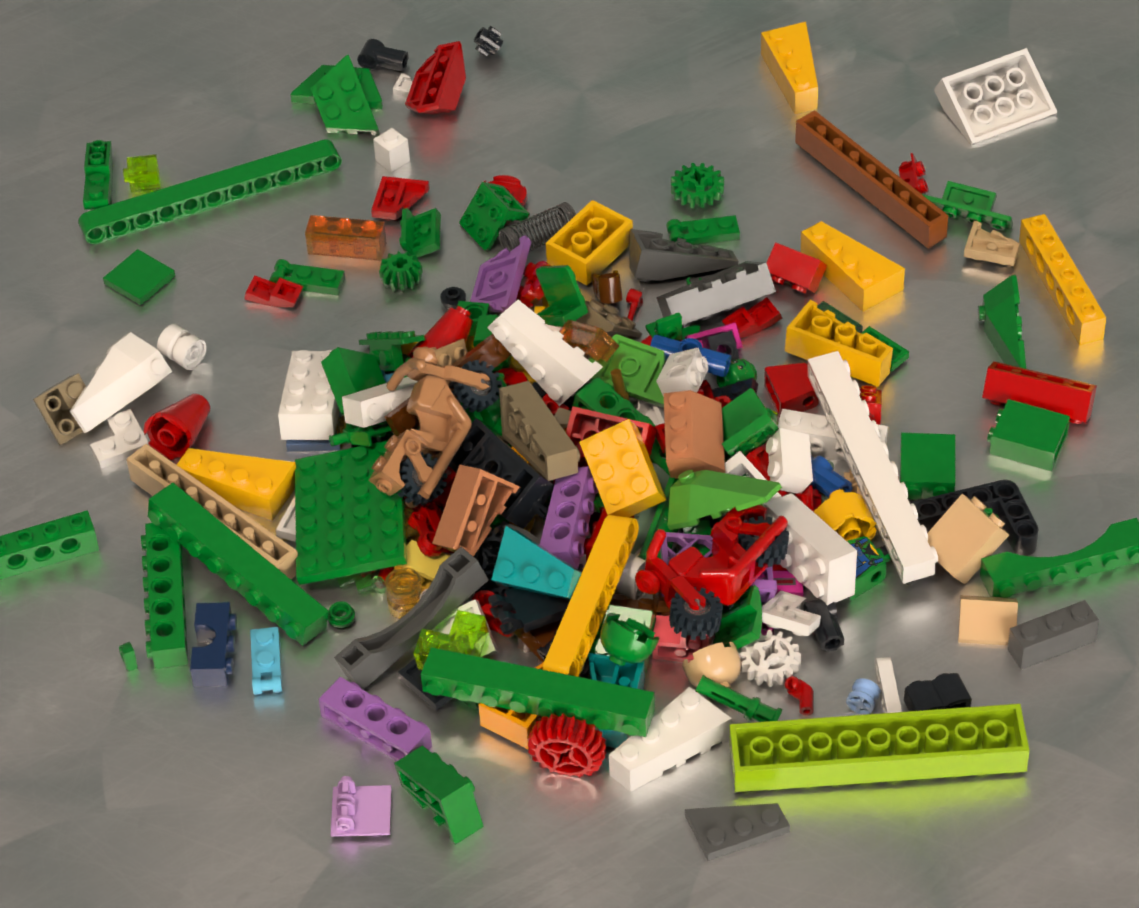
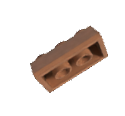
M691 390L664 393L666 462L670 478H678L681 473L687 470H693L694 472L710 470L725 473V454L722 445L724 442L722 404Z

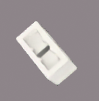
M699 348L670 354L656 381L663 397L664 393L691 390L697 393L708 371L707 359L702 356Z

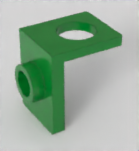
M679 312L645 325L652 339L654 335H660L678 341L682 340V316Z

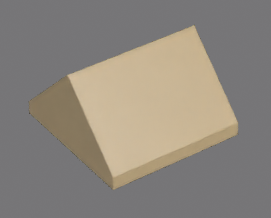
M960 595L958 642L1008 645L1009 630L1017 626V599Z

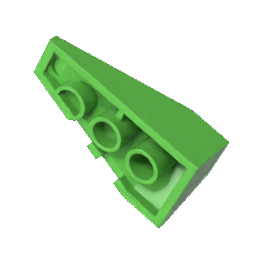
M687 470L678 476L679 480L670 487L667 526L670 530L691 527L699 524V518L708 515L716 519L734 507L736 511H741L766 503L782 487L779 482L710 470L695 472Z

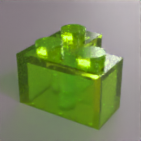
M457 610L449 634L422 629L413 653L418 669H423L431 647L480 657L489 632L485 616Z

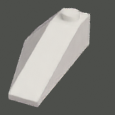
M131 332L127 333L108 349L106 358L97 367L91 382L83 389L70 410L84 433H87L145 393L172 372L158 349Z

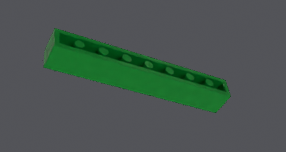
M171 483L149 498L147 517H149L153 524L161 527L172 540L179 542L188 550L191 556L197 557L212 573H216L231 589L236 590L245 597L250 605L257 607L263 612L269 621L275 622L291 639H295L303 646L327 628L329 611L176 484Z
M432 647L421 672L423 692L435 696L442 695L456 698L460 701H471L485 704L489 707L496 706L519 713L525 712L540 715L541 717H550L551 714L560 717L563 713L567 717L575 716L578 720L585 719L587 724H594L599 729L623 732L631 736H647L655 711V692Z

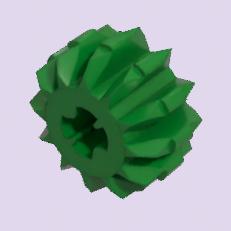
M398 251L395 255L388 253V257L382 259L379 275L385 288H391L393 292L399 289L403 293L407 288L414 290V286L420 284L423 273L422 265L417 255L411 256L409 251L404 254Z

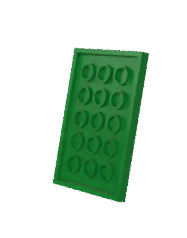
M387 441L373 443L370 447L358 446L295 459L296 550L298 554L296 558V579L299 585L407 564L404 496L400 498L398 495L401 489L389 496L378 490L373 483L368 481L374 472L372 469L373 464L381 455L384 456L387 451L384 448Z

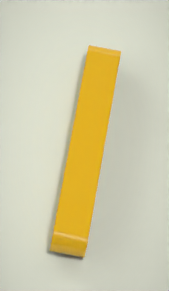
M608 515L605 518L545 658L543 670L579 677L639 532L637 519Z

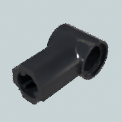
M369 39L362 48L357 61L362 68H369V70H374L379 66L404 72L409 57L406 51L388 48L377 39Z
M820 599L804 602L803 611L821 616L820 626L814 631L820 648L831 652L844 645V636L837 621L835 602L826 605Z

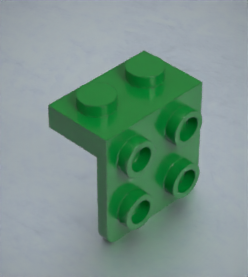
M568 265L540 266L536 269V275L549 307L537 313V315L545 320L547 325L562 326L564 329L574 326L577 323V319L588 313L584 296L580 292L574 272Z

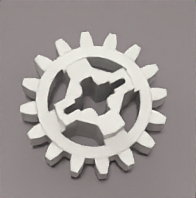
M768 630L765 636L761 633L759 639L741 647V653H739L741 672H747L748 680L757 678V685H761L763 681H767L769 687H772L773 681L783 685L784 678L793 676V672L798 673L799 664H801L799 645L792 644L791 636L784 639L783 632H779L776 636L772 635L771 630Z

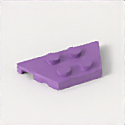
M526 235L519 238L520 245L509 251L505 248L494 258L480 265L470 302L489 303L490 311L503 313L516 302L531 246V240Z

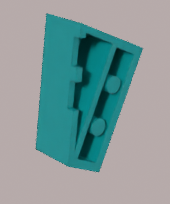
M505 526L491 580L504 586L571 600L582 572L535 543L521 532Z
M588 654L591 680L643 690L645 684L644 661L637 664L626 662L625 666H620L609 660L610 656ZM597 728L602 732V737L606 739V747L617 748L631 736L623 732Z

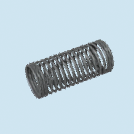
M563 202L556 205V207H552V209L550 208L521 222H517V224L515 223L499 231V240L502 249L507 248L511 251L506 236L512 249L520 245L519 238L523 234L528 237L527 233L532 242L529 252L538 249V247L545 246L546 239L549 240L558 232V229H561L558 218L563 227L568 223L567 217L570 221L576 215L573 207L569 203Z

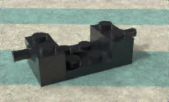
M476 418L448 466L456 473L459 465L482 469L490 473L491 468L498 464V469L494 475L520 486L517 492L511 493L504 506L506 508L501 515L522 529L528 525L536 514L546 521L548 508L544 504L553 492L554 483L551 480L548 481L533 466L529 465L508 445L509 442L495 429Z

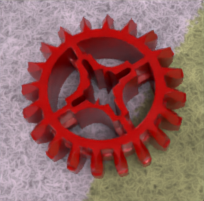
M563 713L560 717L555 714H551L550 717L542 716L540 721H536L528 737V753L532 755V760L539 762V767L548 768L550 773L556 772L559 775L568 776L576 775L579 778L583 774L591 776L594 771L599 770L602 761L605 759L606 739L602 737V732L595 730L594 724H587L585 719L578 720L575 716L567 717Z

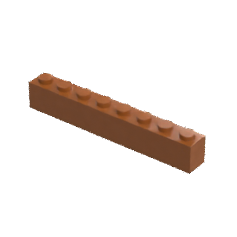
M814 110L796 120L795 143L926 248L932 247L947 237L948 215L818 112Z

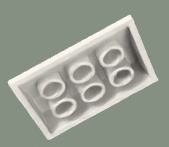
M1027 48L942 78L934 88V92L944 112L971 145L1057 114V110Z

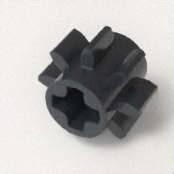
M492 26L488 30L482 27L474 38V42L478 44L475 49L485 56L489 53L495 55L503 44V40L499 38L502 33Z

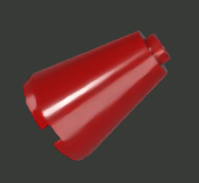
M457 306L456 309L450 307L424 335L425 340L419 341L410 350L408 356L414 358L413 351L418 347H436L438 349L460 339H464L466 346L473 320L469 318L471 313L460 306Z
M191 394L151 415L145 422L143 430L144 435L148 434L150 439L148 442L149 446L169 460L174 458L181 459L188 448L192 449L210 413L211 408L207 399L200 394Z

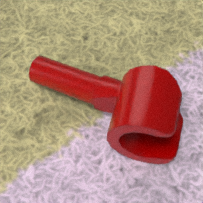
M631 288L627 293L626 302L631 304L627 318L633 321L637 308L643 305L642 292Z

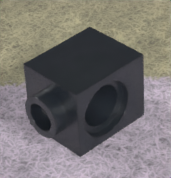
M732 330L701 338L704 348L716 351L717 347L722 345L726 349V354L731 355V360L739 359Z

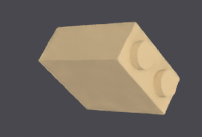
M961 494L927 534L929 546H934L936 549L938 563L954 578L966 585L980 569L981 558L991 556L1009 534L1002 528L1005 523L994 513L989 516L984 511L987 506L974 496L970 499Z

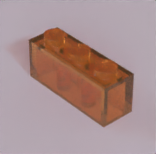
M310 215L305 231L307 252L311 255L382 261L387 244L383 221Z

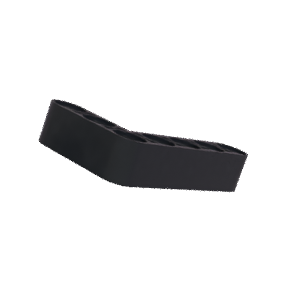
M999 480L909 502L915 505L918 513L917 520L920 525L925 526L928 533L961 494L970 499L975 496L987 506L986 508H992V513L997 514L1005 523L1002 528L1009 534L1007 540L1016 554L1029 556L1036 551L1038 525L1018 486L1011 480Z

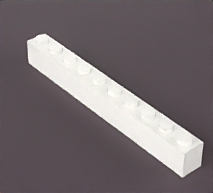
M839 351L808 359V378L861 494L873 515L878 531L902 583L934 575L935 563L938 562L936 549L928 544L926 528L924 525H920L917 520V509L907 499L908 492L904 482L900 483L898 480L896 464L894 461L890 462L885 441H880L878 437L877 424L875 420L871 421L868 416L869 408L865 400L861 401L858 383L850 377V367L847 360H842Z

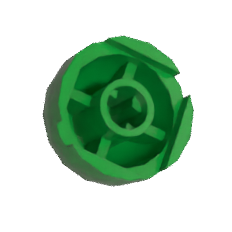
M609 613L600 632L602 646L610 654L609 660L620 666H625L626 662L637 664L647 659L656 648L660 638L654 637L655 632L631 618H628L627 621L618 620L620 614Z

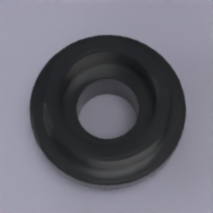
M458 287L446 288L440 295L441 303L448 310L450 307L456 309L458 301H466V293Z

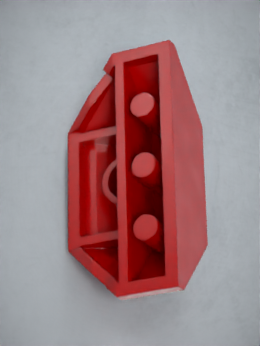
M460 41L438 45L434 50L435 53L418 69L405 102V106L408 109L425 114L448 113L456 110L466 80Z

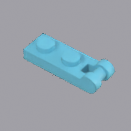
M278 627L250 630L253 694L259 695L262 694V691L273 690V693L282 692Z

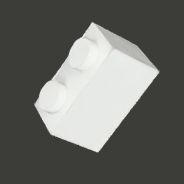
M779 428L768 439L766 444V452L769 456L768 476H770V481L780 483L782 487L780 490L796 494L802 493L813 481L809 434Z

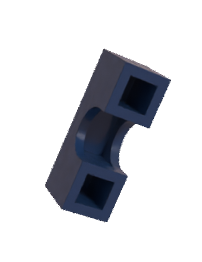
M230 602L196 603L194 626L197 642H209L211 644L204 647H192L190 672L193 687L227 686L228 675H233V658H230V652H235V636L232 635V630H237L236 613L232 614Z

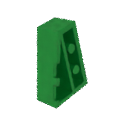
M422 745L394 763L402 787L422 809L428 806L436 815L433 821L438 827L444 824L448 828L449 838L455 845L484 827L473 792H475V787L472 781L467 776H461L453 765H447L443 762L436 752L432 753Z

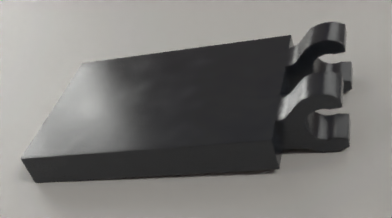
M581 563L579 564L578 570L582 572L584 566ZM517 588L504 591L505 596L494 594L488 597V601L493 607L490 609V612L494 618H499L502 624L500 629L504 635L511 634L520 628H523L526 633L562 620L570 600Z

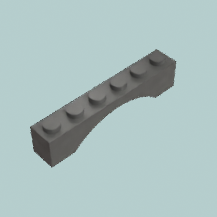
M462 547L455 551L439 566L437 574L426 593L406 615L380 632L353 640L334 657L345 675L352 682L358 684L362 690L369 686L489 580L478 560Z

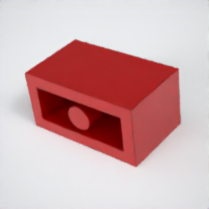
M776 242L767 260V266L773 282L783 285L784 281L792 284L791 289L802 294H806L807 291L816 293L827 268V265L821 260Z

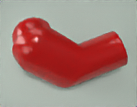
M795 676L787 678L784 684L785 688L792 697L799 701L800 714L805 716L813 714L814 691L812 687Z

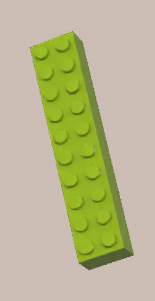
M1020 704L729 724V747L735 792L1027 772L1030 751Z

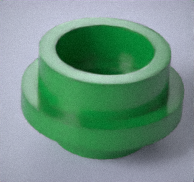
M336 602L328 610V622L333 627L344 628L351 625L355 620V611L347 602Z

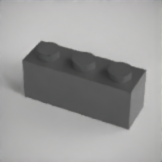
M1085 600L1010 628L1008 651L1022 670L1096 642L1099 619Z

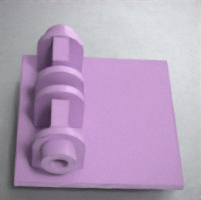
M343 776L338 782L337 787H333L331 837L390 835L391 785L355 786V782L352 781L351 777Z

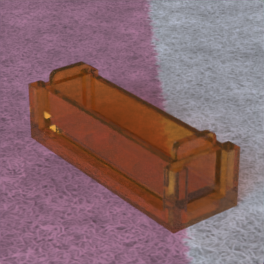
M568 320L559 330L564 335L563 341L572 348L579 347L585 352L584 355L591 356L595 361L602 359L604 362H607L619 347L602 328Z

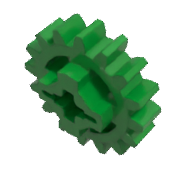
M691 163L690 168L683 165L682 171L675 170V176H671V194H674L675 201L681 199V205L690 203L691 208H694L695 204L704 208L705 203L712 206L713 199L719 201L720 195L724 194V177L721 176L720 170L714 171V166L712 165L708 168L705 167L704 163H701L700 166Z

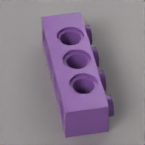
M589 466L578 467V473L555 480L540 541L542 547L578 569L580 559L584 555L585 537L589 534L590 516L594 513L595 495L599 492Z
M339 677L319 698L321 717L395 761L400 760L422 745L428 750L432 747L430 729L426 724L421 721H415L408 717L401 709L393 708L384 703L379 696L367 693L355 682H349Z

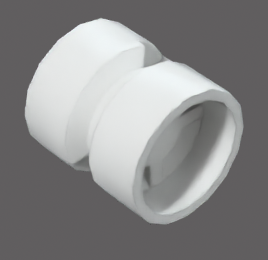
M172 324L165 328L157 343V349L162 355L170 360H174L186 370L196 368L203 360L207 350L204 340L194 334L190 335L188 330L178 324Z

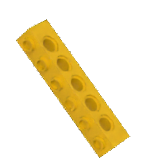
M1042 214L1021 219L1019 242L1078 344L1083 345L1103 340L1106 316L1047 216Z

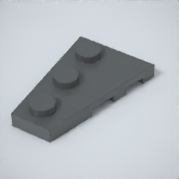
M778 803L685 809V817L708 861L790 833V825Z

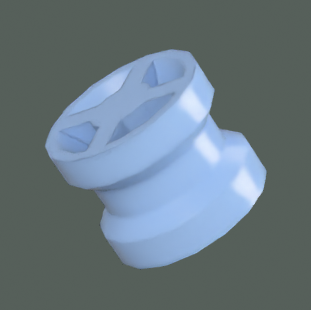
M860 678L854 682L852 686L853 692H850L846 703L854 712L867 715L873 711L875 707L874 701H877L881 690L873 681Z

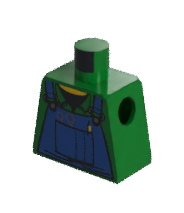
M865 536L847 541L857 550L855 595L848 597L850 601L883 582L886 578V562L892 560L885 545L876 548L870 539Z

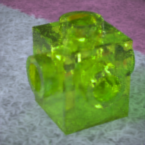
M156 154L127 158V168H123L124 182L130 184L131 193L161 189Z

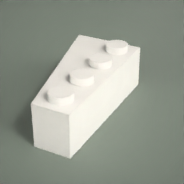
M519 300L513 303L487 327L558 406L564 403L603 367L596 361L591 363L584 357L585 352L579 347L572 348L563 341L564 335L557 330L548 329L545 326V320Z

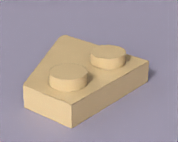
M974 221L964 249V257L1014 266L1020 243L1011 238L1004 237L995 230L989 233L981 229L982 223Z

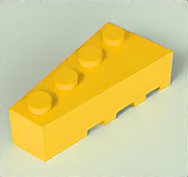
M806 22L761 32V56L793 113L796 115L816 110L818 108V84Z

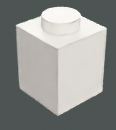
M390 128L373 139L375 161L392 173L410 162L408 139L395 129Z

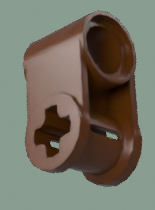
M618 270L602 275L592 274L594 295L597 296L600 303L609 304L623 300Z

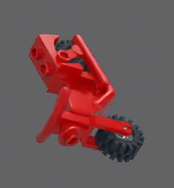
M761 505L741 511H736L734 507L711 530L712 557H704L697 548L689 547L670 559L668 565L664 560L657 557L666 538V532L663 529H659L655 532L646 552L645 570H640L635 575L637 587L640 591L650 595L656 594L659 591L664 595L666 605L670 609L671 628L674 627L676 634L682 632L681 637L683 638L691 635V640H696V636H700V639L704 640L706 639V634L712 637L714 632H718L721 625L723 605L734 604L768 567L773 566V562L778 565L781 563V559H785L788 549L789 531H787L788 521L784 516H779L772 522V517H768L766 520L767 508Z

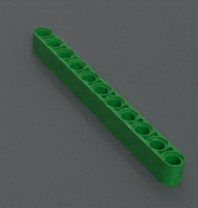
M324 139L85 212L79 217L78 224L86 241L90 244H98L332 172L341 165L342 160L332 141Z

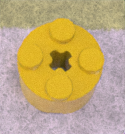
M841 489L833 491L829 495V499L814 510L818 517L846 541L863 536L868 537L871 541L876 535V522L865 499L858 493L844 492Z

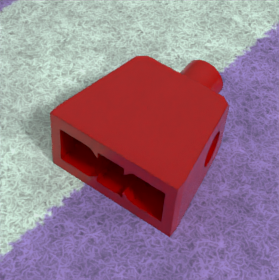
M796 363L765 367L764 386L779 418L782 409L805 412L818 406V397L808 378V364Z

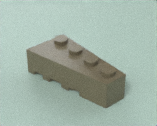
M526 381L499 388L502 437L548 481L578 473V462L580 461L578 448L573 444L531 383Z

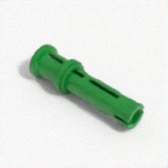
M702 675L695 690L697 693L703 694L720 704L744 714L743 718L748 722L751 720L755 722L778 721L783 710L781 708L775 709L762 703L761 698H748L729 687L705 677V675Z

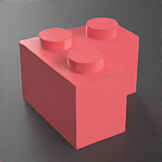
M693 612L695 615H704L700 612ZM656 615L654 637H659L660 639L652 652V659L683 662L687 659L689 663L694 659L692 655L694 652L712 644V637H709L707 634L704 640H701L700 636H696V640H691V635H687L686 638L681 637L682 632L676 634L674 627L671 628L669 616Z

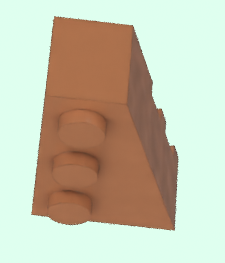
M459 465L432 544L451 552H455L462 547L474 556L491 531V523L497 514L503 513L506 508L504 506L511 493L517 492L520 486L482 469Z

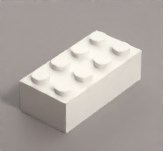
M332 350L292 351L278 412L281 440H329V435L336 434L340 410L321 364V361Z
M792 493L765 503L764 507L767 508L766 520L768 517H772V522H774L779 516H784L788 521V549L784 560L781 559L780 565L795 576L798 582L806 586L815 597L823 600L826 605L855 595L857 550Z

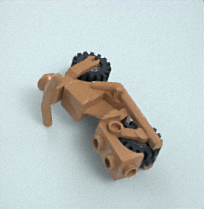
M428 347L415 348L413 351L414 358H410L396 369L387 382L386 387L389 391L396 390L405 376L418 381L413 386L407 405V412L418 417L420 429L406 430L399 436L393 435L384 447L387 449L384 456L381 455L373 464L372 469L374 472L368 481L373 483L378 490L389 496L401 489L398 495L400 498L404 495L406 496L405 504L410 508H415L419 504L421 506L426 505L444 492L443 488L447 485V482L443 481L447 478V473L444 472L472 426L471 419L465 412V409L469 407L468 412H481L499 399V387L502 385V380H496L500 375L498 372L493 374L492 370L494 367L490 365L487 368V362L482 361L479 363V360L467 362L460 368L455 366L439 367L436 366L438 359L432 349Z

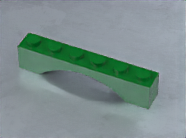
M1137 518L1111 524L1106 532L1095 542L1081 550L1065 555L1032 557L1007 551L981 558L980 578L990 597L1008 598L1015 594L1035 591L1045 586L1061 584L1065 581L1087 577L1094 573L1114 570L1117 567L1128 564L1139 563V521Z

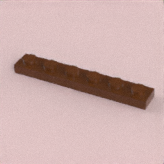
M492 333L451 366L460 368L469 361L479 360V363L482 361L487 362V368L490 365L495 368L512 354ZM410 397L385 416L393 434L399 436L406 430H416L420 426L418 417L407 412Z

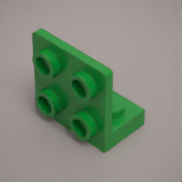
M482 182L460 219L459 224L483 250L489 251L507 220L510 222L515 220L522 221L528 218L530 213L504 186Z
M752 388L722 408L724 435L722 445L731 457L739 451L744 456L772 437L779 429Z

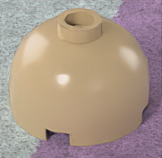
M723 642L709 645L692 654L694 659L689 663L687 659L683 661L682 667L693 686L697 688L702 675H705V677L731 689L730 685L737 680L741 671L740 656L733 642H729L730 647H724Z

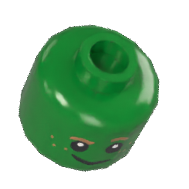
M745 359L731 360L726 377L717 375V384L719 387H723L750 378L757 380V371L754 365Z

